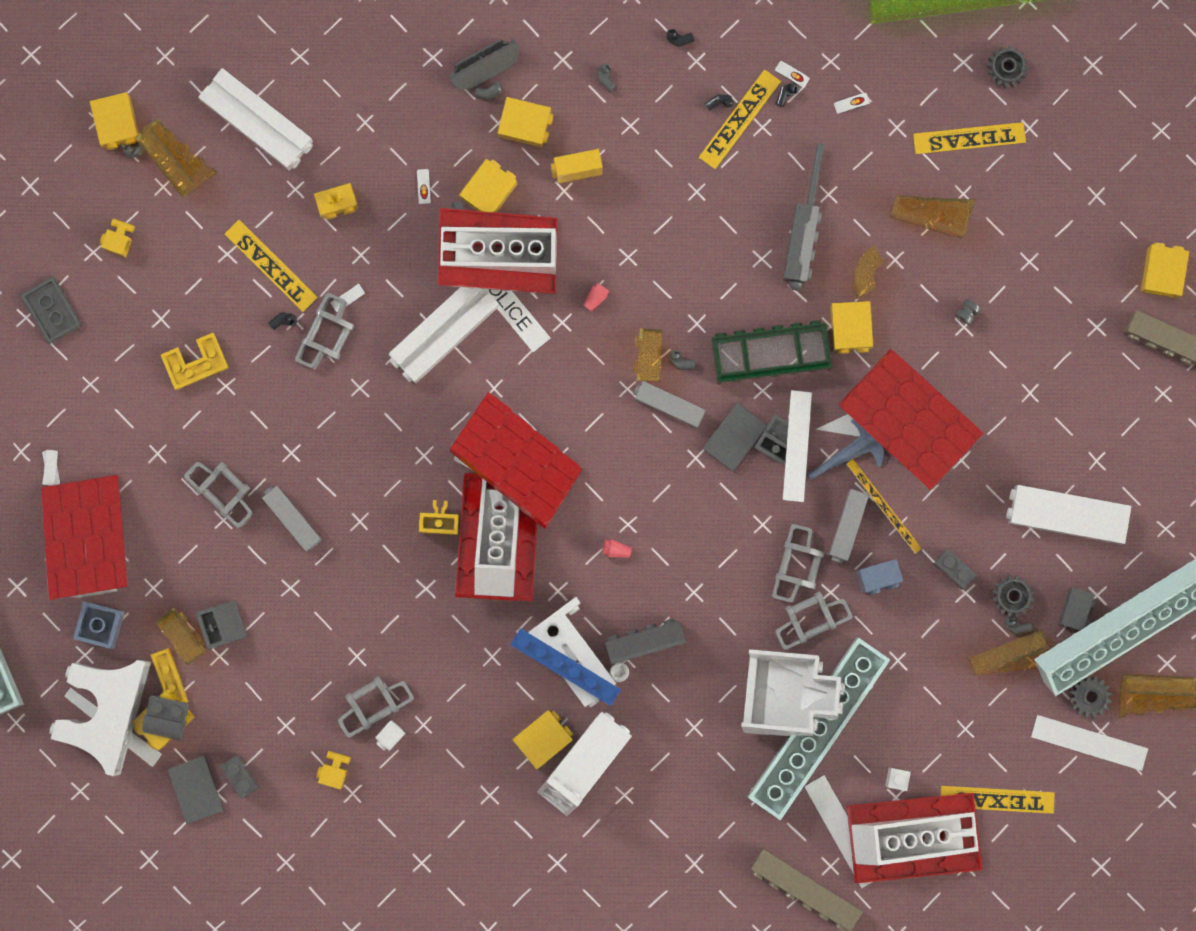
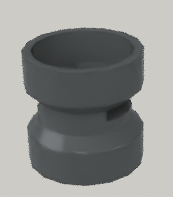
M966 299L963 302V308L959 309L955 316L963 323L971 325L974 321V316L978 315L982 309L973 301Z

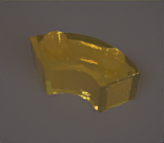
M875 245L862 255L855 267L852 286L856 299L869 294L876 288L874 274L884 261Z
M640 328L639 335H635V347H638V362L634 361L633 373H637L638 381L660 382L662 330Z
M173 608L158 619L156 623L164 636L169 638L174 645V650L189 665L206 652L203 646L205 641L199 634L195 635L187 624L189 621L187 616Z

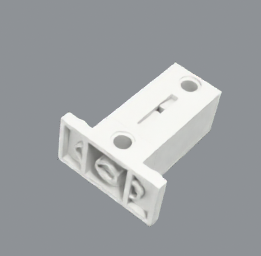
M577 597L528 632L613 685L616 684L566 617L568 613L571 616L580 609L578 606L581 603ZM551 626H556L559 629V633L555 637L548 635V628ZM565 679L585 707L589 705L591 708L600 701L597 697Z
M601 712L537 791L538 794L566 816L579 806L582 799L632 737L629 734L630 731L625 726L616 724L614 722L615 719L608 713L604 714Z

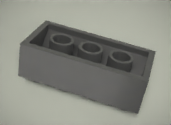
M672 618L663 621L664 625L656 627V624L645 626V631L638 632L635 629L626 632L627 636L619 638V634L608 637L605 645L611 665L687 643L680 622Z

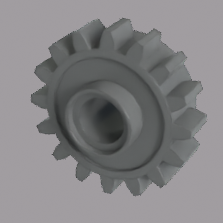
M1002 46L999 52L995 50L993 56H990L988 59L991 63L986 65V68L991 69L987 73V75L993 76L991 82L998 81V87L1001 83L1004 84V89L1009 84L1012 88L1015 87L1016 82L1021 84V78L1025 79L1027 76L1025 71L1029 69L1028 66H1025L1028 59L1023 58L1024 53L1020 54L1018 48L1013 50L1011 46H1008L1007 49H1004ZM1003 64L1011 65L1012 70H1006Z
M1011 575L1007 576V581L1001 578V585L996 583L995 587L997 590L991 592L996 595L995 598L991 599L997 602L994 608L1000 607V614L1006 611L1007 617H1011L1012 613L1015 617H1019V612L1023 615L1026 614L1025 609H1031L1032 607L1029 603L1034 602L1031 595L1035 593L1029 589L1032 585H1026L1025 578L1020 581L1018 575L1014 579H1012ZM1011 591H1014L1017 594V600L1015 602L1009 599V593Z
M1089 676L1086 677L1085 681L1081 680L1079 684L1073 685V691H1069L1072 694V698L1069 701L1074 703L1072 709L1077 708V714L1079 715L1084 712L1085 718H1088L1089 714H1091L1092 718H1096V713L1101 716L1104 715L1102 710H1109L1106 704L1112 703L1108 696L1113 694L1107 692L1110 686H1103L1105 680L1097 681V676H1093L1092 680ZM1090 691L1094 694L1092 702H1089L1086 698L1087 693Z

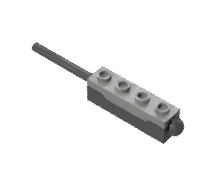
M817 143L807 204L797 203L795 206L783 280L789 281V287L795 291L800 290L803 284H806L807 279L811 280L812 268H809L810 261H814L816 250L812 249L813 242L817 243L819 231H816V225L820 224L822 213H819V207L815 206L814 202L825 146L823 143Z

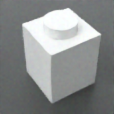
M391 720L375 737L378 740L376 744L384 751L386 749L390 751L406 732Z
M889 767L885 786L907 791L911 772Z

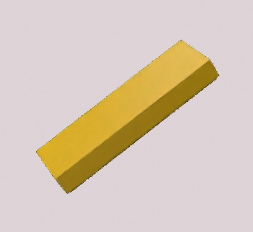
M170 648L151 654L163 692L169 689L180 701L189 703Z

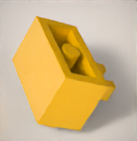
M351 183L314 193L322 219H334L340 213L345 215L351 214L358 208Z
M433 500L435 513H420L419 533L459 535L460 516L445 514L448 501H444L441 514H439L437 500Z

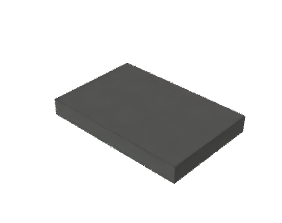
M54 276L20 295L49 345L83 326Z
M736 403L702 449L733 472L766 429L767 425Z
M205 756L168 769L186 824L224 811Z

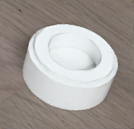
M615 663L610 669V675L613 680L622 682L628 678L629 668L624 663Z

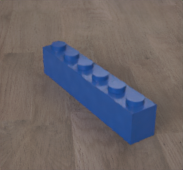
M521 628L510 644L612 706L621 691L620 688Z

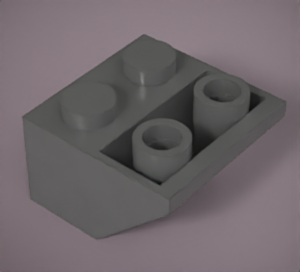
M236 601L196 612L208 650L248 637Z

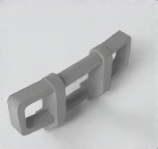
M331 293L325 295L315 313L316 317L306 338H303L301 342L302 344L295 358L296 362L314 370L324 354L339 360L341 356L340 351L350 331H353L355 327L353 324L341 319L347 305L344 299ZM330 299L341 303L336 316L324 311ZM323 318L343 327L333 350L313 342ZM307 346L319 351L311 364L302 361Z
M196 462L184 475V478L197 489L196 492L206 497L220 511V514L230 520L237 528H241L252 517L253 511L243 500L251 487L240 481L227 468L224 462H221L214 471L202 463ZM198 467L211 474L200 487L190 478V475ZM221 474L239 489L236 496L226 506L208 490ZM240 502L248 514L240 523H237L229 513Z
M796 524L791 525L787 542L785 541L784 544L785 552L779 573H776L773 598L793 603L800 586L815 590L816 576L821 558H824L825 552L811 548L813 530L811 528ZM796 529L808 532L807 546L791 543ZM793 550L814 556L807 581L786 575ZM780 581L796 584L790 598L778 596Z
M819 591L815 593V596L792 607L791 605L785 607L790 621L778 628L775 634L782 649L787 650L799 643H806L808 639L822 632L835 629L837 625L852 619L853 616L844 599L826 604ZM818 603L826 622L803 633L795 613ZM841 603L847 613V617L834 623L827 607ZM792 624L799 640L785 645L780 632Z
M377 676L374 678V681L352 694L348 693L345 695L352 709L338 719V723L345 735L350 738L364 729L368 730L372 724L393 712L395 714L401 707L413 701L414 696L406 682L401 681L387 688L381 678ZM403 686L409 695V699L397 706L389 691ZM378 687L389 706L366 719L356 700ZM355 711L363 726L350 733L343 720Z

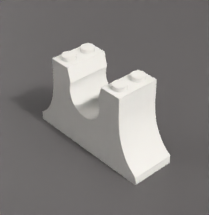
M137 660L127 667L116 670L100 669L81 663H72L71 666H68L65 674L67 682L76 688H83L92 692L97 699L98 708L95 716L86 723L77 719L56 720L50 727L49 734H52L51 739L71 744L87 751L99 761L105 774L111 776L120 775L134 727L132 721L136 719L151 662Z

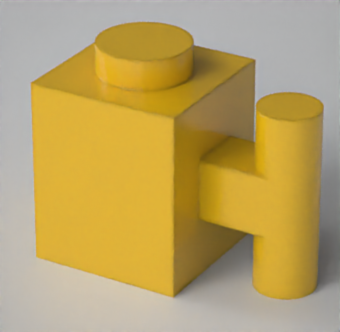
M113 218L111 226L116 227L117 230L114 232L107 229L106 234L103 233L100 239L101 248L126 258L132 239L125 236L126 231L133 233L135 226Z
M328 751L326 758L333 760L332 765L325 763L323 767H319L316 778H319L318 783L342 789L348 770L340 768L341 763L349 765L351 757Z

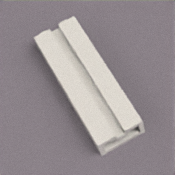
M223 68L198 97L202 103L289 171L291 168L294 169L301 161L299 158L304 153L307 154L313 146L311 137Z
M460 287L389 353L391 357L389 361L396 369L400 367L404 371L402 375L408 382L413 380L416 384L499 307V303L485 289Z
M1016 485L1014 489H1011L1009 499L1013 503L1012 508L1008 507L1006 519H1009L1008 524L1119 545L1126 542L1131 506Z

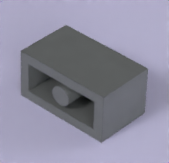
M949 549L944 550L932 563L960 590L964 589L977 575Z
M1073 587L1069 588L1058 625L1075 631H1081L1087 627L1090 622V618H1088L1089 611L1094 609L1096 602L1094 594Z
M236 755L220 766L241 799L260 788L240 755Z

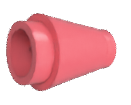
M597 282L595 286H592L583 305L590 311H593L608 297L609 290Z
M606 539L603 544L602 554L606 555V557L630 558L632 547H628L613 539Z

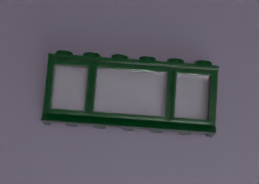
M821 320L811 321L810 325L803 326L802 323H794L788 328H783V325L773 326L772 330L755 328L753 332L746 333L745 330L734 331V335L717 333L711 339L717 385L723 382H740L746 379L756 380L761 377H778L784 374L795 375L799 372L808 371L810 373L822 369L831 370L833 368L826 323H821Z

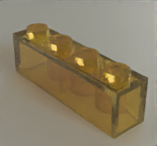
M157 119L146 125L135 139L183 198L194 192L218 172L213 168L210 170L204 165L205 161L200 156L198 158L189 151L190 147L176 140L177 136Z
M897 195L893 201L889 218L962 239L966 234L975 199Z
M1037 630L969 656L967 660L973 676L1038 668L1034 659L1047 652L1049 646L1043 631Z
M1122 675L1119 687V718L1126 717V714L1135 713L1137 716L1144 715L1146 711L1162 713L1164 710L1171 708L1174 711L1196 708V677Z

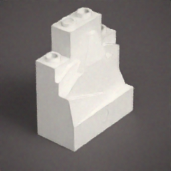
M749 649L750 660L744 720L741 725L744 733L777 736H813V731H817L818 719H814V717L838 719V714H842L843 702H840V694L844 695L845 683H841V677L818 675L823 671V662L820 661L819 656Z

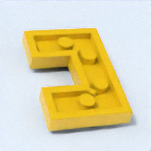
M214 332L196 339L203 357L191 363H185L178 347L161 354L175 390H179L229 368Z

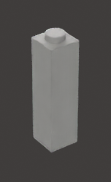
M644 381L641 385L637 384L633 393L636 395L635 401L695 429L698 428L706 411Z
M271 486L264 492L265 496L262 499L306 552H309L322 541L321 537L280 487L276 486L274 488Z
M853 489L848 491L828 556L832 557V561L838 563L848 561L869 497L868 494Z

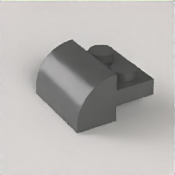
M774 414L755 448L785 466L789 422Z
M150 695L147 712L143 719V733L183 741L189 703Z

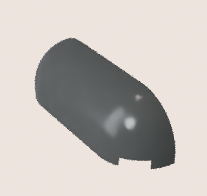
M500 39L462 59L454 65L455 69L452 74H449L452 83L460 89H471L508 69L516 62L519 56L518 43L513 39L505 42Z

